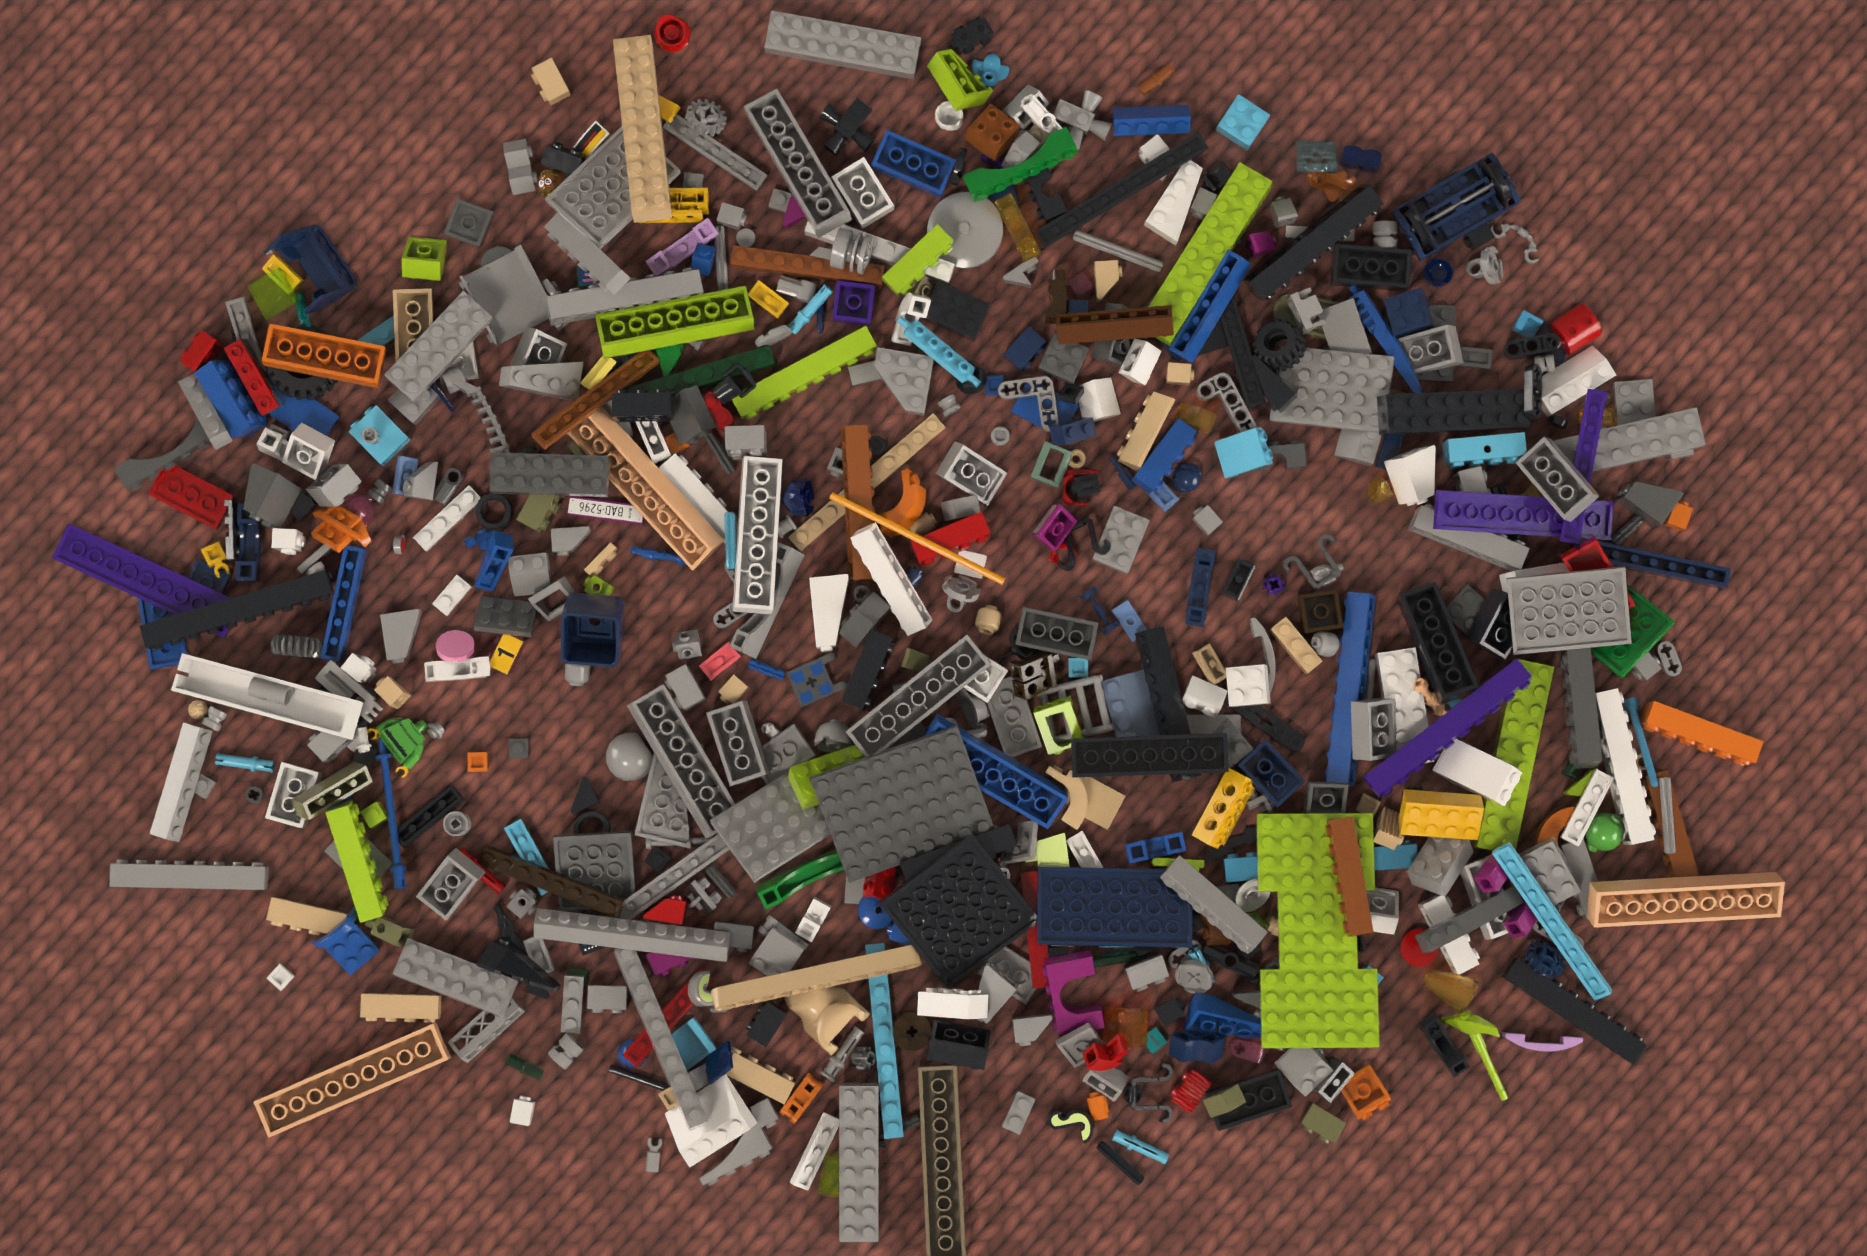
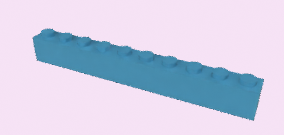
M1411 840L1403 841L1400 846L1397 845L1395 850L1382 845L1374 847V871L1410 868L1418 855L1417 844H1411ZM1257 852L1246 853V857H1239L1238 854L1227 855V858L1223 859L1224 882L1258 879Z

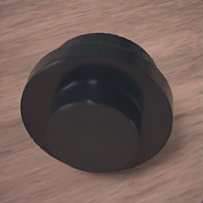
M873 436L868 440L873 455H880L885 451L886 442L882 437Z

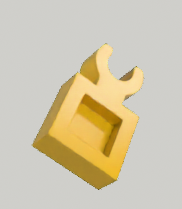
M219 542L201 549L209 568L215 566L214 572L217 578H220V569H225L227 574L230 573L228 565L223 563L227 559Z

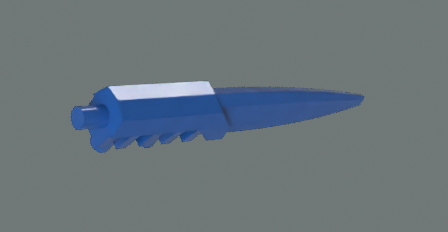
M1351 286L1349 290L1353 296L1349 299L1354 298L1363 327H1367L1371 334L1374 333L1388 356L1395 358V367L1414 393H1423L1404 350L1367 291H1359L1356 286Z

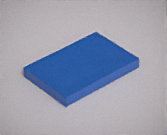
M1033 381V392H1037L1036 388L1043 387V390H1047V387L1041 384L1036 385V381ZM1026 383L1022 392H1030L1031 386ZM1054 392L1058 424L1072 420L1079 404L1075 405L1059 401L1058 393ZM1037 396L1018 398L1011 413L1043 429L1040 421ZM1044 399L1041 405L1044 409H1050L1053 404L1051 400ZM1054 411L1042 413L1043 416L1047 415V422H1044L1045 425L1052 426L1055 424V421H1051L1050 417L1051 414L1054 415Z

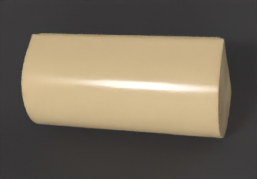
M1210 643L1192 653L1209 683L1215 685L1227 678L1226 670Z

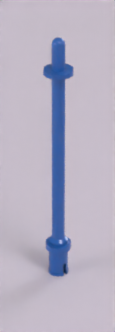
M379 738L380 755L375 756L376 760H381L394 863L390 870L393 873L394 889L407 888L404 873L406 866L401 863L388 759L392 758L393 755L387 754V747Z

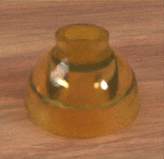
M1381 477L1373 479L1368 486L1367 496L1371 503L1384 502L1386 499H1391L1393 495V490L1390 489L1388 482Z

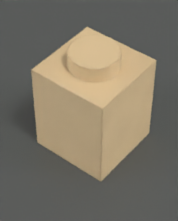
M1168 362L1166 384L1188 386L1190 381L1194 380V369H1191V364Z
M733 674L718 691L721 694L719 698L727 705L730 702L734 704L749 687Z

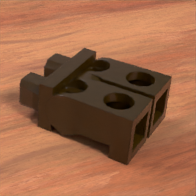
M1053 270L1052 279H1049L1048 292L1051 309L1046 310L1045 324H1056V314H1066L1068 280H1064L1065 270Z
M1040 650L1020 661L1013 660L1009 662L1011 677L1014 679L1012 683L1015 696L1028 700L1047 691L1050 687H1056V681L1062 678L1061 670L1056 667L1054 668V663L1059 661V654Z

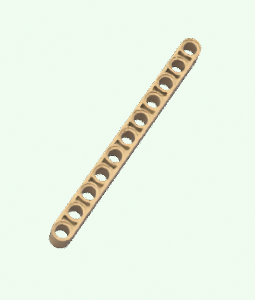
M913 945L721 986L712 989L711 994L715 1010L722 1011L913 969L921 966V960L917 950Z

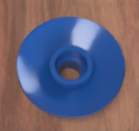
M862 897L858 905V914L866 926L880 929L888 926L893 921L882 907L880 913L877 914L875 912L876 907L880 906L879 899Z

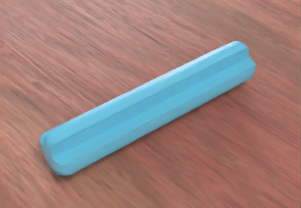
M727 512L724 514L726 568L735 569V514Z

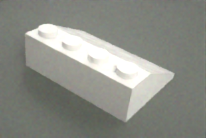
M726 1074L696 1093L708 1120L706 1125L689 1132L678 1105L665 1113L678 1150L689 1167L741 1136L757 1124V1121Z

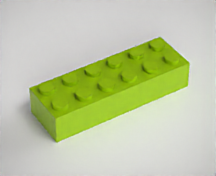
M353 799L335 804L327 809L325 813L359 921L361 923L382 917L387 909L386 906H389L386 895H383L381 888H383L380 876H376L375 870L377 865L375 859H371L369 853L371 851L369 840H365L363 834L366 833L365 826L358 818L360 814L357 803L354 804Z

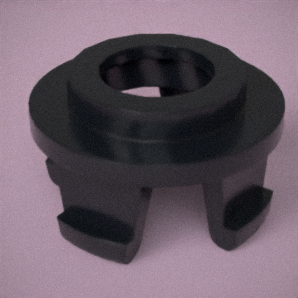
M967 361L975 367L973 375L982 382L976 388L973 383H962L955 378L956 385L964 394H976L986 386L987 375L984 369L976 365L975 361Z

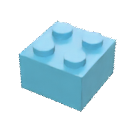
M1238 94L1218 124L1216 131L1248 151L1268 121L1270 114Z

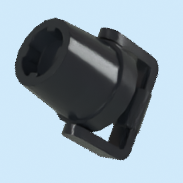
M735 363L722 374L724 379L713 389V392L723 404H726L737 396L740 398L746 396L756 387V382L746 367L744 368L740 363ZM737 367L745 379L752 384L745 391L730 374Z

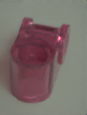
M1235 1038L1228 1044L1229 1052L1234 1056L1263 1064L1266 1048H1261V1043ZM1239 1044L1242 1046V1050H1238L1236 1053L1234 1046Z

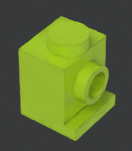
M595 575L592 578L588 576L583 584L585 587L584 591L588 594L610 596L614 590L613 586ZM599 584L600 590L594 591V585Z

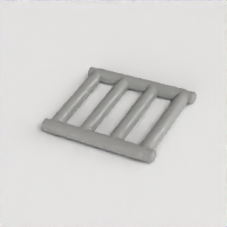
M1102 675L1057 684L1056 687H1050L1047 691L1037 695L1040 696L1041 704L1049 703L1048 694L1058 692L1059 699L1066 697L1065 690L1076 688L1085 727L1084 730H1081L1083 736L1088 737L1114 730L1113 723L1110 724L1101 681H1103ZM1094 684L1103 725L1093 728L1083 686ZM1064 712L1062 714L1067 734L1057 736L1052 715L1046 717L1052 737L1057 744L1071 741L1072 739Z

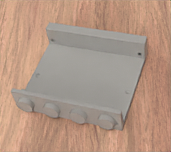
M522 245L515 247L514 251L466 276H459L462 280L459 282L462 290L468 292L469 296L492 316L493 321L486 327L488 330L486 336L490 343L494 342L496 346L523 333L526 327L533 328L549 319L546 306L548 294L542 286Z

